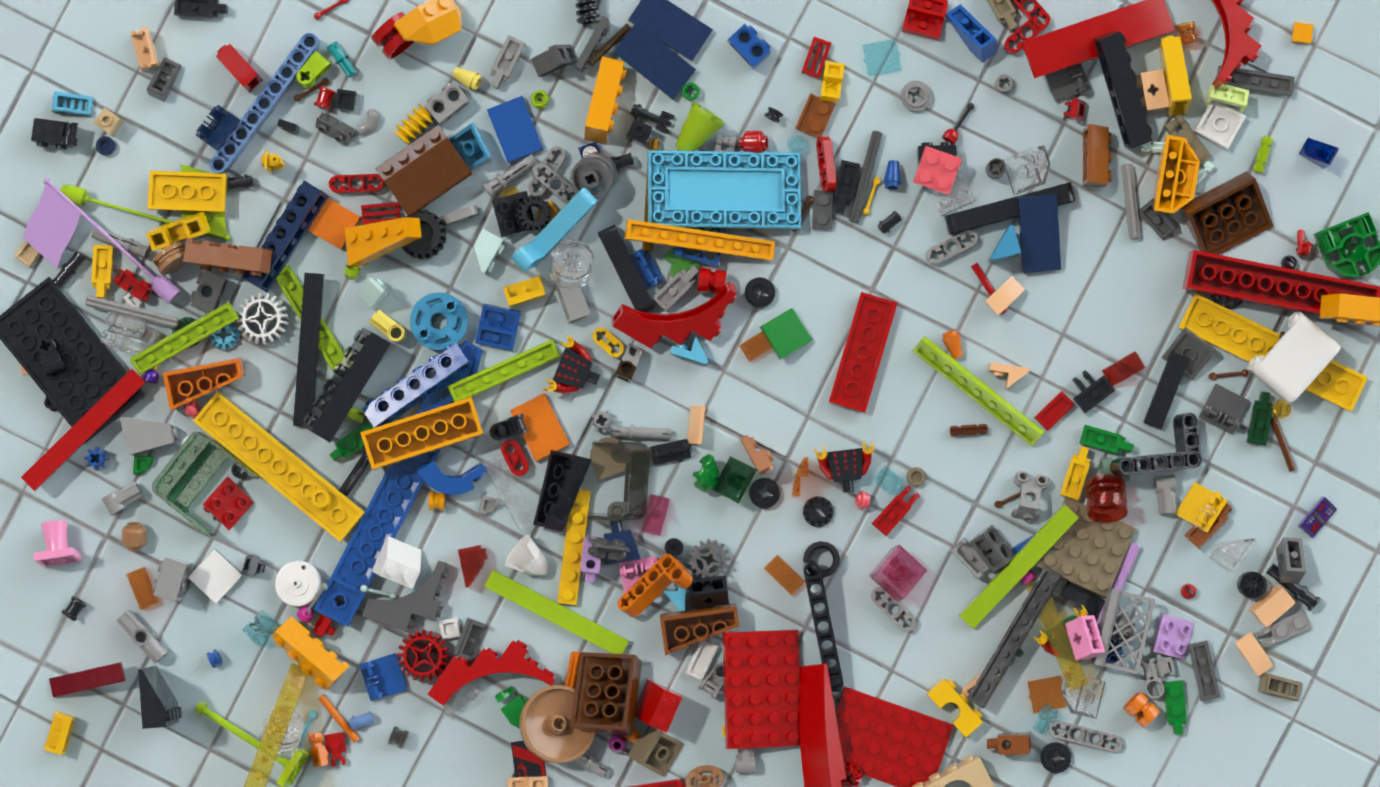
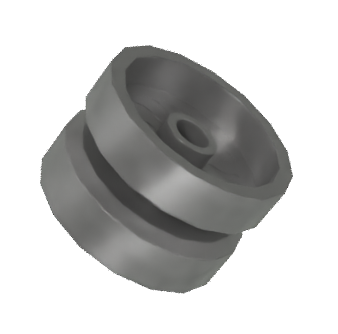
M595 152L587 154L575 164L571 171L570 180L576 193L585 187L597 199L605 195L617 181L618 172L611 158L605 154Z

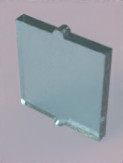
M896 39L862 45L868 76L901 70L900 53L897 50Z

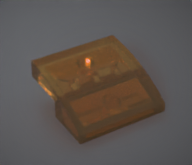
M804 457L796 469L792 482L791 496H800V477H808V457Z

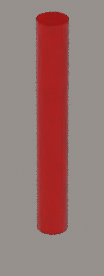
M975 263L971 268L989 296H991L995 289L978 263ZM1006 308L1005 310H1003L1001 314L1007 312L1008 309Z

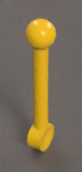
M878 177L873 179V188L866 207L862 210L864 215L870 213L869 207L877 185L881 182Z

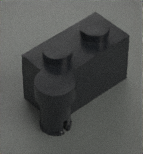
M34 118L31 141L36 143L37 147L48 148V145H54L55 149L67 150V147H77L78 139H76L78 123Z

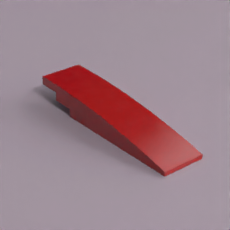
M1144 0L1029 39L1021 44L1035 79L1099 58L1093 38L1103 34L1121 31L1126 39L1125 47L1128 49L1137 44L1175 31L1164 0Z
M827 663L799 666L798 718L804 787H842L841 780L846 779Z

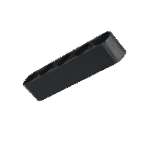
M615 224L597 232L634 309L646 313L655 309L656 307Z

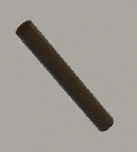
M626 23L588 60V63L594 66L602 56L629 32L631 26Z

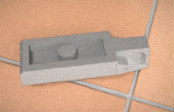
M508 35L491 68L490 75L494 76L490 83L492 87L498 89L502 80L507 81L526 43Z
M695 265L688 271L683 268L652 298L666 312L696 281L693 276L699 272V269Z

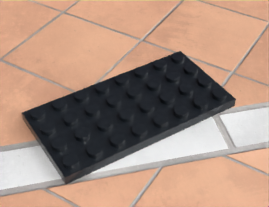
M50 277L46 278L0 315V340L71 427L128 373ZM45 337L55 342L66 367L65 370L49 376L46 375L36 348L38 340ZM44 342L42 349L49 351L48 347L51 344ZM140 388L85 444L146 396Z

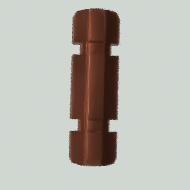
M987 424L950 427L951 436H959V434L961 436L977 435V433L980 435L987 434L988 432Z

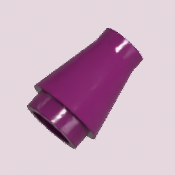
M621 735L611 736L608 741L609 749L614 753H622L627 748L626 738ZM616 741L621 743L620 748L614 746Z

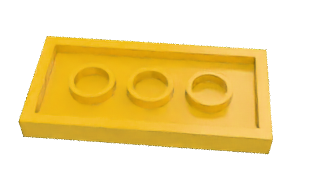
M150 171L147 209L225 213L227 174Z

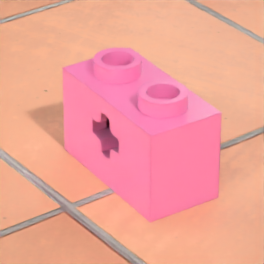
M1094 615L1080 616L1065 623L1076 661L1089 660L1105 653Z

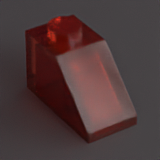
M482 545L458 549L465 588L472 585L486 564L485 560L488 559L486 548H482Z

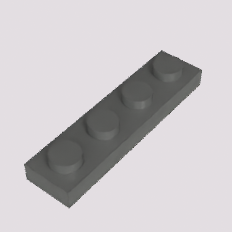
M1221 65L1218 66L1217 74L1219 73ZM1239 68L1236 72L1232 71L1230 75L1233 77L1227 83V85L1250 91L1291 97L1295 77Z

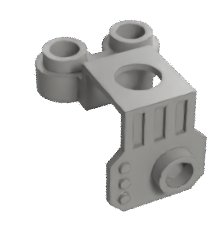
M1019 471L1014 477V483L1017 487H1020V504L1017 509H1013L1011 516L1031 523L1039 518L1040 514L1037 511L1039 509L1040 495L1042 491L1047 489L1049 479L1045 475L1040 474L1032 480L1026 471ZM1025 494L1035 495L1036 500L1028 502L1025 499Z

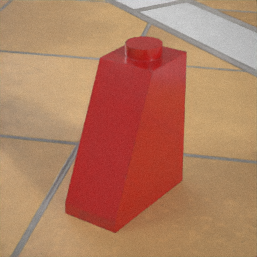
M231 44L224 45L217 51L218 55L216 57L249 93L263 81Z

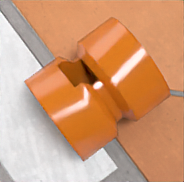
M1141 691L1136 693L1123 707L1130 716H1135V721L1142 728L1146 727L1160 712L1153 703H1148V698Z

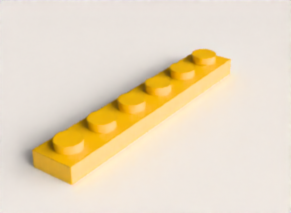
M579 490L568 517L557 603L577 605L583 542L586 534L591 491Z

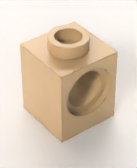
M104 107L93 123L114 137L124 121Z

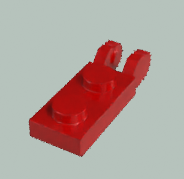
M909 485L899 495H896L871 523L885 536L911 509L912 504L920 496L918 493L914 494L908 503L902 500L903 496L910 491L911 487Z

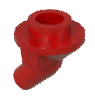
M1298 230V247L1295 250L1297 256L1301 254L1304 257L1313 251L1311 247L1314 245L1309 240L1305 242L1304 230Z

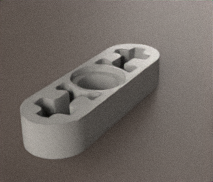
M559 146L552 147L542 163L551 167L557 173L566 159L565 150ZM559 150L561 151L560 155L562 156V158L556 159L555 164H557L558 166L555 168L553 164L548 163L547 161L549 159L552 162V160L554 159V155L552 153H557ZM539 168L537 176H543L542 169ZM533 177L529 184V191L533 196L541 197L545 194L547 188L541 184L542 191L535 193L532 186L534 184L538 185L539 182Z
M537 163L533 166L532 176L563 203L568 204L571 201L570 199L566 200L567 195L561 192L563 189L568 193L573 192V197L577 194L568 182L546 164ZM544 167L543 172L550 177L547 179L542 175L537 176L539 173L537 169ZM555 178L560 181V187L556 190L552 189L550 185L551 181Z
M966 230L931 247L926 252V259L930 264L941 263L973 247L978 241V235L973 230ZM966 234L969 236L973 235L972 244L965 242L962 244L964 248L961 249V244L956 238L959 237L960 241L966 238ZM949 242L956 243V252L951 253L947 250L946 246ZM940 246H943V251L947 256L944 257V254L938 256L937 261L934 258L931 259V251L934 250L937 253L941 251Z
M876 587L872 590V601L901 630L909 632L915 628V618L885 588ZM876 591H883V597L886 600H888L889 597L892 599L891 601L886 603L884 608L881 606L882 604H884V602L881 599H875ZM890 604H896L899 607L897 614H889L888 606ZM902 611L905 612L902 615L905 619H911L910 628L907 626L903 627L904 622L900 618L898 622L895 620V618L901 615Z

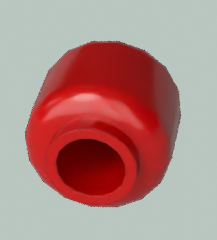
M745 131L743 137L739 139V147L743 149V152L762 153L768 149V137L764 135L763 131Z

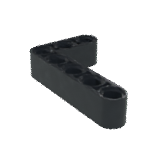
M1182 413L1174 417L1173 428L1176 453L1114 459L1110 464L1112 474L1123 476L1199 467L1202 463V454L1196 415L1193 413Z

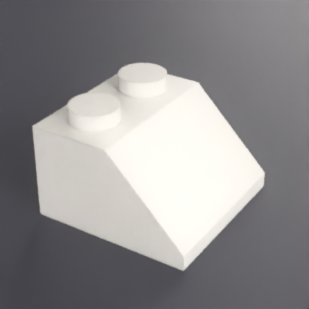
M387 536L372 572L413 589L420 573L421 549Z

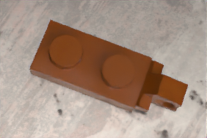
M1226 503L1208 533L1194 525L1184 536L1200 550L1229 519L1227 515L1232 511L1231 506Z

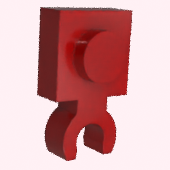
M344 732L324 735L326 750L328 754H333L331 766H336V759L342 761V766L345 765L346 759L341 753L347 751Z

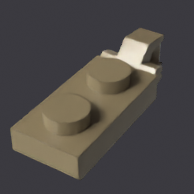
M987 0L1001 25L1005 23L1009 32L1017 28V24L1014 21V18L1017 17L1016 11L1010 0Z

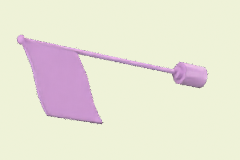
M49 178L44 179L45 187L40 202L27 223L23 239L55 268H59L62 254L73 237L82 215L153 280L151 282L153 285L151 289L167 304H170L178 296L181 289L165 275H157L155 277L54 186L49 181Z

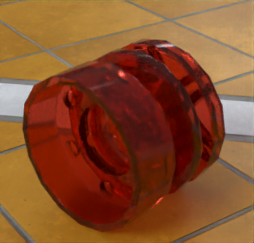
M1103 474L1090 478L1086 482L1087 515L1091 520L1100 523H1111L1127 516L1126 482L1123 478L1112 474Z

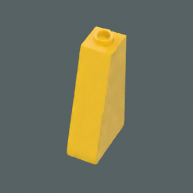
M1166 36L1160 41L1159 52L1170 105L1167 108L1168 117L1177 116L1178 114L1187 115L1192 97L1180 36Z

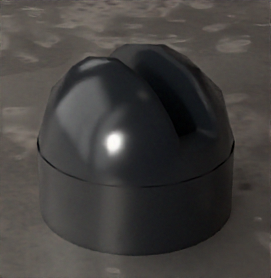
M1288 255L1281 260V267L1295 269L1297 266V260L1294 256ZM1287 258L1293 263V267L1286 261Z

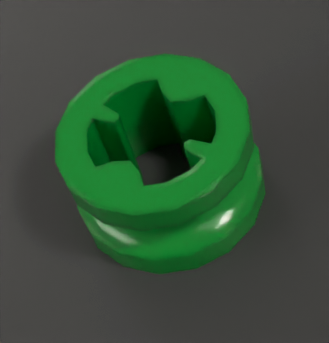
M690 82L685 84L682 89L683 97L688 101L695 100L699 95L698 86ZM688 87H692L693 90H696V94L693 93L694 96L690 97L688 93H685V90L688 91Z

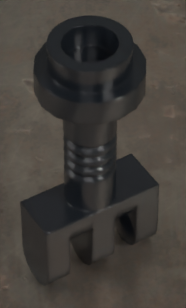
M641 104L633 105L630 115H633V118L637 119L640 116L648 120L650 119L657 123L656 130L668 133L669 129L662 126L663 124L671 126V122L665 120V118L673 119V114L662 110L660 116L641 109Z

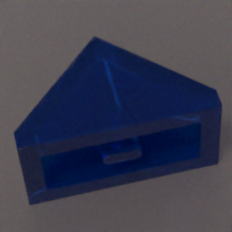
M1307 138L1299 155L1325 169L1330 166L1339 149L1335 146Z

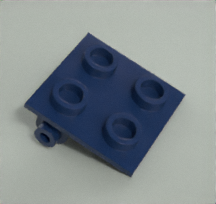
M217 105L209 113L214 119L207 116L212 122L209 124L204 120L203 122L208 127L201 124L196 130V136L219 151L225 145L230 134L236 130L241 120L220 105Z

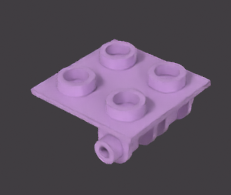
M1162 614L1161 618L1159 617V629L1156 628L1158 634H1155L1157 638H1155L1152 645L1153 652L1185 660L1188 649L1187 644L1190 641L1194 622Z

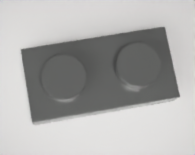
M814 190L812 229L831 230L833 191L823 192V190Z

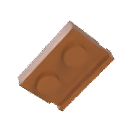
M810 93L795 129L814 138L822 137L836 104L820 100V97Z

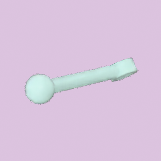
M362 585L360 588L362 592L368 591L395 599L398 596L368 588L366 585Z

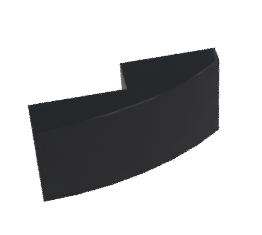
M1070 582L1066 583L1060 594L1073 606H1078L1082 609L1081 605H1083L1089 616L1094 615L1096 617L1104 602L1096 594Z

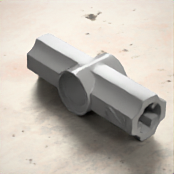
M130 609L116 620L132 638V641L145 652L154 664L168 653L152 635V632L139 621ZM141 631L146 634L144 642L138 639V634Z

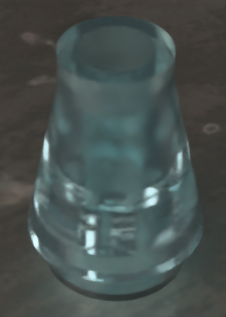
M1045 704L1040 708L1033 729L1043 734L1046 728L1057 718L1058 711L1053 706Z

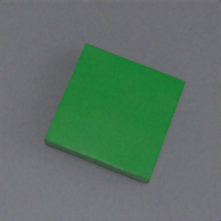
M793 308L760 327L779 360L812 341Z

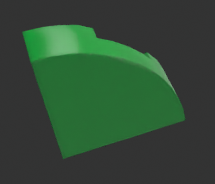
M134 455L133 475L146 472L152 466L154 456Z
M510 686L496 694L495 698L497 702H500L516 693L513 686Z

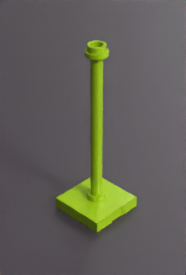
M200 702L196 706L195 712H197L198 716L205 715L283 765L284 771L276 782L281 787L292 786L311 755L306 749H299L288 760L208 709L207 703Z

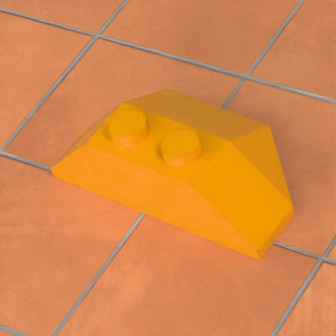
M429 0L394 23V26L406 41L412 40L417 43L434 45L462 30L461 10L454 0Z
M1170 135L1165 137L1155 182L1154 211L1173 214L1194 199L1200 160L1188 144L1186 138Z

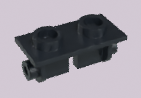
M688 439L650 447L654 465L691 458Z

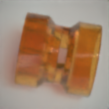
M1194 21L1176 25L1177 32L1180 33L1182 45L1199 41L1198 35L1195 33L1196 25Z

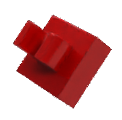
M1072 98V102H1065V105L1071 106L1070 112H1064L1063 114L1076 121H1084L1086 102L1076 98Z
M321 613L312 631L322 637L325 632L333 636L336 629L330 625L332 620Z

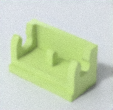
M1211 83L1206 93L1207 100L1205 104H1210L1211 100L1240 107L1238 112L1243 113L1247 107L1249 90L1230 85L1225 86L1224 84L1217 89Z

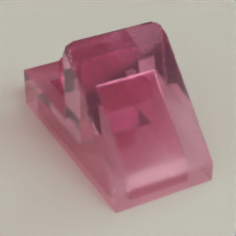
M651 494L642 529L643 532L661 536L670 498Z

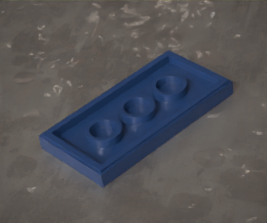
M641 0L628 19L632 24L638 22L662 43L693 62L713 31L712 28L668 0Z
M638 22L632 26L613 51L616 56L672 100L696 71L694 67Z
M1057 194L1018 197L1022 272L1033 273L1061 270Z

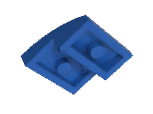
M484 303L475 343L513 351L521 311Z

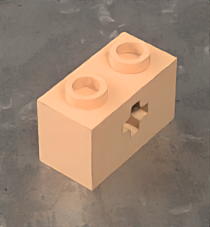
M1163 69L1140 73L1135 82L1141 92V103L1146 112L1169 108ZM1150 87L1156 91L1153 96L1152 93H1148Z

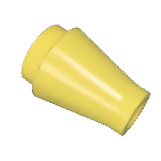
M456 67L452 74L453 78L457 79L469 90H477L482 81L479 73Z

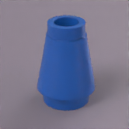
M888 161L883 180L886 189H900L902 180L899 161Z

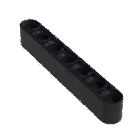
M1069 182L946 215L944 218L948 233L953 235L1019 217L1018 197L1056 193L1058 206L1075 202L1076 198L1072 184Z
M808 560L803 565V573L821 663L825 664L829 659L836 661L833 667H828L830 680L832 678L840 680L838 685H831L832 692H838L843 687V677L822 572L817 561ZM810 565L817 567V571L814 574L807 572V568ZM814 584L821 586L820 591L817 593L810 590ZM817 603L825 605L822 611H816L814 606ZM820 622H827V629L820 630L818 628ZM826 640L832 642V646L828 649L822 647V643Z

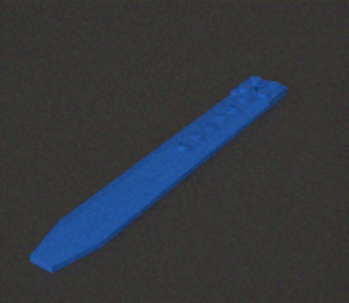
M465 341L461 347L473 365L425 398L417 414L454 403L447 386L478 372L483 349ZM451 359L444 364L445 368L451 365ZM441 449L388 467L365 510V514L362 516L327 583L328 589L321 594L314 610L349 627L366 595V592L360 590L361 586L366 585L369 588L376 573L372 572V569L386 537L389 536L395 539L425 482L417 473L416 468L431 458L435 462ZM342 595L344 597L343 600L345 601V604L337 606V601H335V598H340Z

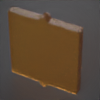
M1061 675L1027 681L1030 693L1028 698L1031 699L1033 713L1067 707L1064 695L1066 690L1063 689Z

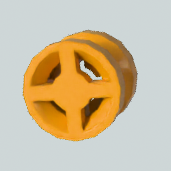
M430 491L429 510L439 509L440 511H445L446 494Z

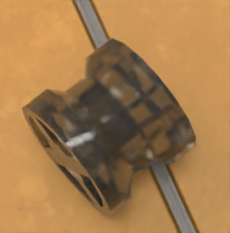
M394 726L388 744L398 745V748L403 749L409 731H402L399 727Z

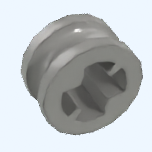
M1000 75L995 81V87L1001 93L1008 92L1013 86L1012 78L1008 75ZM1006 79L1009 87L1001 88L999 80L1004 81Z

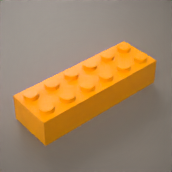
M472 397L360 432L372 470L381 469L484 435Z

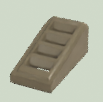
M1263 673L1260 677L1258 691L1298 701L1302 682ZM1276 680H1277L1278 683H1277L1276 691H1274L1275 683H1276ZM1285 682L1286 684L1284 692L1282 693L1283 684ZM1293 684L1292 693L1289 695L1290 686Z

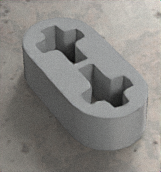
M472 205L442 216L444 226H448L475 217L479 213L476 205Z

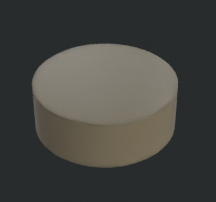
M915 467L907 472L906 479L911 486L918 487L925 482L926 474L921 468Z

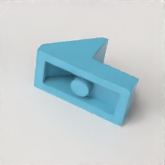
M696 337L691 351H688V347L677 344L676 347L672 346L670 354L707 365L708 360Z
M678 587V591H663L681 611H685L686 589Z

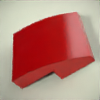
M909 0L902 32L939 41L948 1Z

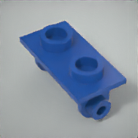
M640 249L630 255L646 289L664 282L650 252Z

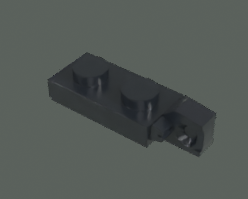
M175 0L174 15L213 18L218 17V13L228 14L229 6L227 4H218L219 0Z
M841 160L837 185L833 196V202L838 203L836 208L837 214L843 215L845 205L850 206L853 200L860 168L859 163Z

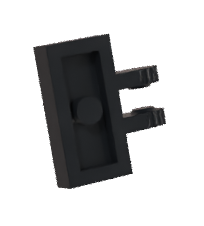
M1086 370L1082 372L1083 377L1090 384L1086 389L1076 377L1072 379L1076 387L1081 391L1073 400L1084 414L1116 391L1104 375L1094 381Z

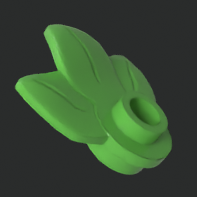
M674 248L667 251L663 257L664 260L672 263L670 270L672 278L683 268L688 271L693 265L700 270L697 261L672 257ZM686 249V252L691 251L693 256L699 253L698 250Z

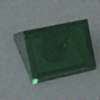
M730 456L718 478V483L712 490L739 504L757 469Z

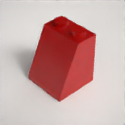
M647 679L636 703L635 717L649 726L667 733L682 700V694Z

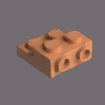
M746 435L740 439L758 473L762 471L765 474L774 469L771 463L774 459L769 450L765 451L763 448L756 451L755 448L758 445L753 436L749 438Z

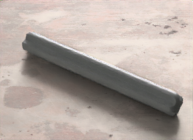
M872 131L849 217V221L853 223H858L860 220L882 133L879 131Z

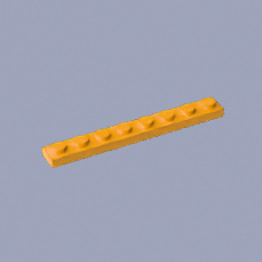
M630 219L626 220L624 237L626 240L773 261L775 241Z

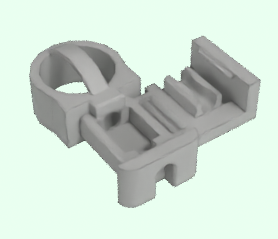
M1171 657L1157 660L1156 663L1153 662L1156 661L1154 658L1141 661L1146 681H1144L1145 692L1150 698H1159L1163 694L1164 686L1161 681V677H1164L1163 674H1176ZM1154 681L1161 685L1160 695L1157 693ZM1150 682L1154 696H1151L1148 692V684Z

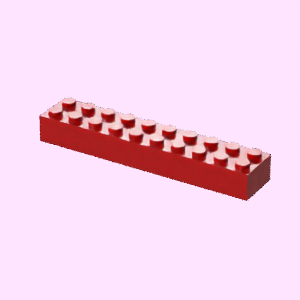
M1198 250L1189 252L1182 288L1184 290L1285 310L1300 311L1320 316L1321 295L1349 294L1380 298V286ZM1366 322V324H1362V325L1371 326V323H1370V322Z

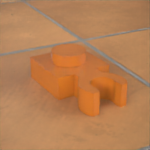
M321 732L309 734V740L312 744L310 752L313 767L328 765L329 754L325 749V745L322 746Z

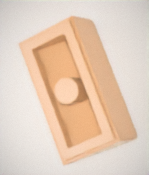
M705 406L690 407L688 444H702Z

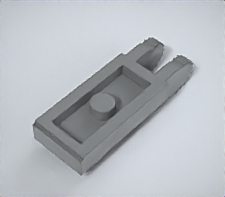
M1300 610L1272 623L1269 627L1256 632L1255 635L1256 637H1262L1270 632L1272 638L1260 644L1262 648H1265L1310 629L1311 626L1304 610Z

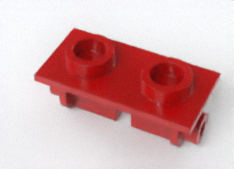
M119 269L122 274L120 276L116 275L113 280L116 282L115 285L126 292L132 286L133 289L130 294L139 301L146 302L149 298L148 293H154L150 289L152 285L143 279L141 282L134 278L136 275L128 269L125 271Z

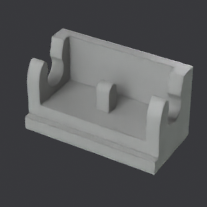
M578 278L555 287L568 323L585 318L591 314Z
M964 537L950 550L977 579L982 576L983 572L989 569L975 548Z

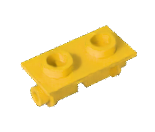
M265 150V155H262L261 162L262 167H265L266 171L272 174V170L282 169L285 166L284 160L279 155L271 154Z

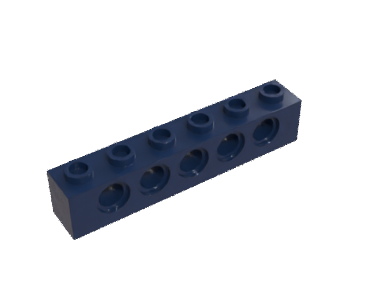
M304 180L261 246L263 249L275 250L272 254L270 273H262V276L259 277L252 276L250 272L245 271V275L242 278L267 293L329 196Z

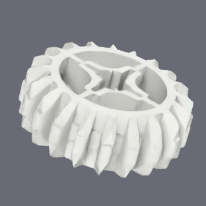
M258 293V299L251 295L252 302L245 299L244 302L247 306H239L244 310L243 313L237 312V315L242 316V319L236 320L237 323H243V325L238 327L240 331L245 329L242 336L246 337L250 334L248 341L252 342L256 337L255 343L259 344L262 339L264 345L267 344V338H269L270 342H275L274 335L280 339L281 336L278 331L280 330L285 333L286 330L281 328V326L288 325V322L283 321V319L289 317L288 314H282V312L287 310L286 307L279 308L283 302L280 300L275 303L277 297L273 296L270 299L269 293L265 294L264 299L262 293ZM264 303L272 305L277 314H267ZM258 305L257 313L254 316L248 317L250 310ZM262 313H264L263 316L269 317V318H267V319H265V320L263 321V322H264L263 325L261 324V323H262L261 321L254 320V319L261 318V316H262L261 314H262ZM277 320L274 329L267 333L269 323ZM248 323H257L261 334L254 333Z

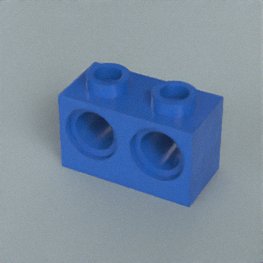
M744 24L728 39V43L754 70L770 55L771 51L769 49L771 47L764 39L760 40L756 36L758 33L751 25L748 27ZM746 34L749 36V41L742 43L739 40V36ZM759 48L763 54L755 57L752 54V50Z

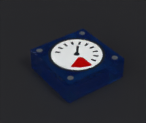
M596 142L578 148L581 158L590 153H600Z

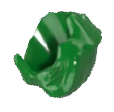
M707 454L699 460L702 463V469L693 473V477L697 478L694 486L702 492L711 491L718 483L719 478L718 467L714 457L711 454Z

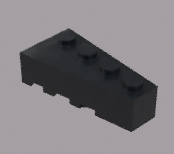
M554 450L550 451L533 525L563 531L592 459Z

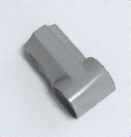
M1175 476L1154 477V489L1158 497L1159 514L1175 513Z
M133 482L118 492L115 491L105 496L102 501L111 516H113L144 495L138 484Z
M755 748L738 749L736 773L755 774Z

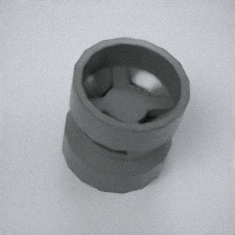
M1000 158L992 159L986 166V174L992 179H998L1006 172V164Z

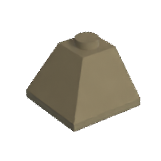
M657 730L637 738L627 756L649 770L665 777L684 743Z

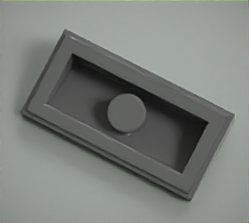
M1154 198L1138 210L1139 214L1162 240L1179 227L1178 222L1170 213L1154 211Z

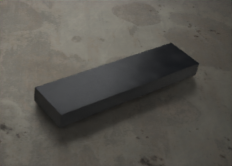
M1170 351L1143 423L1162 429L1189 357Z

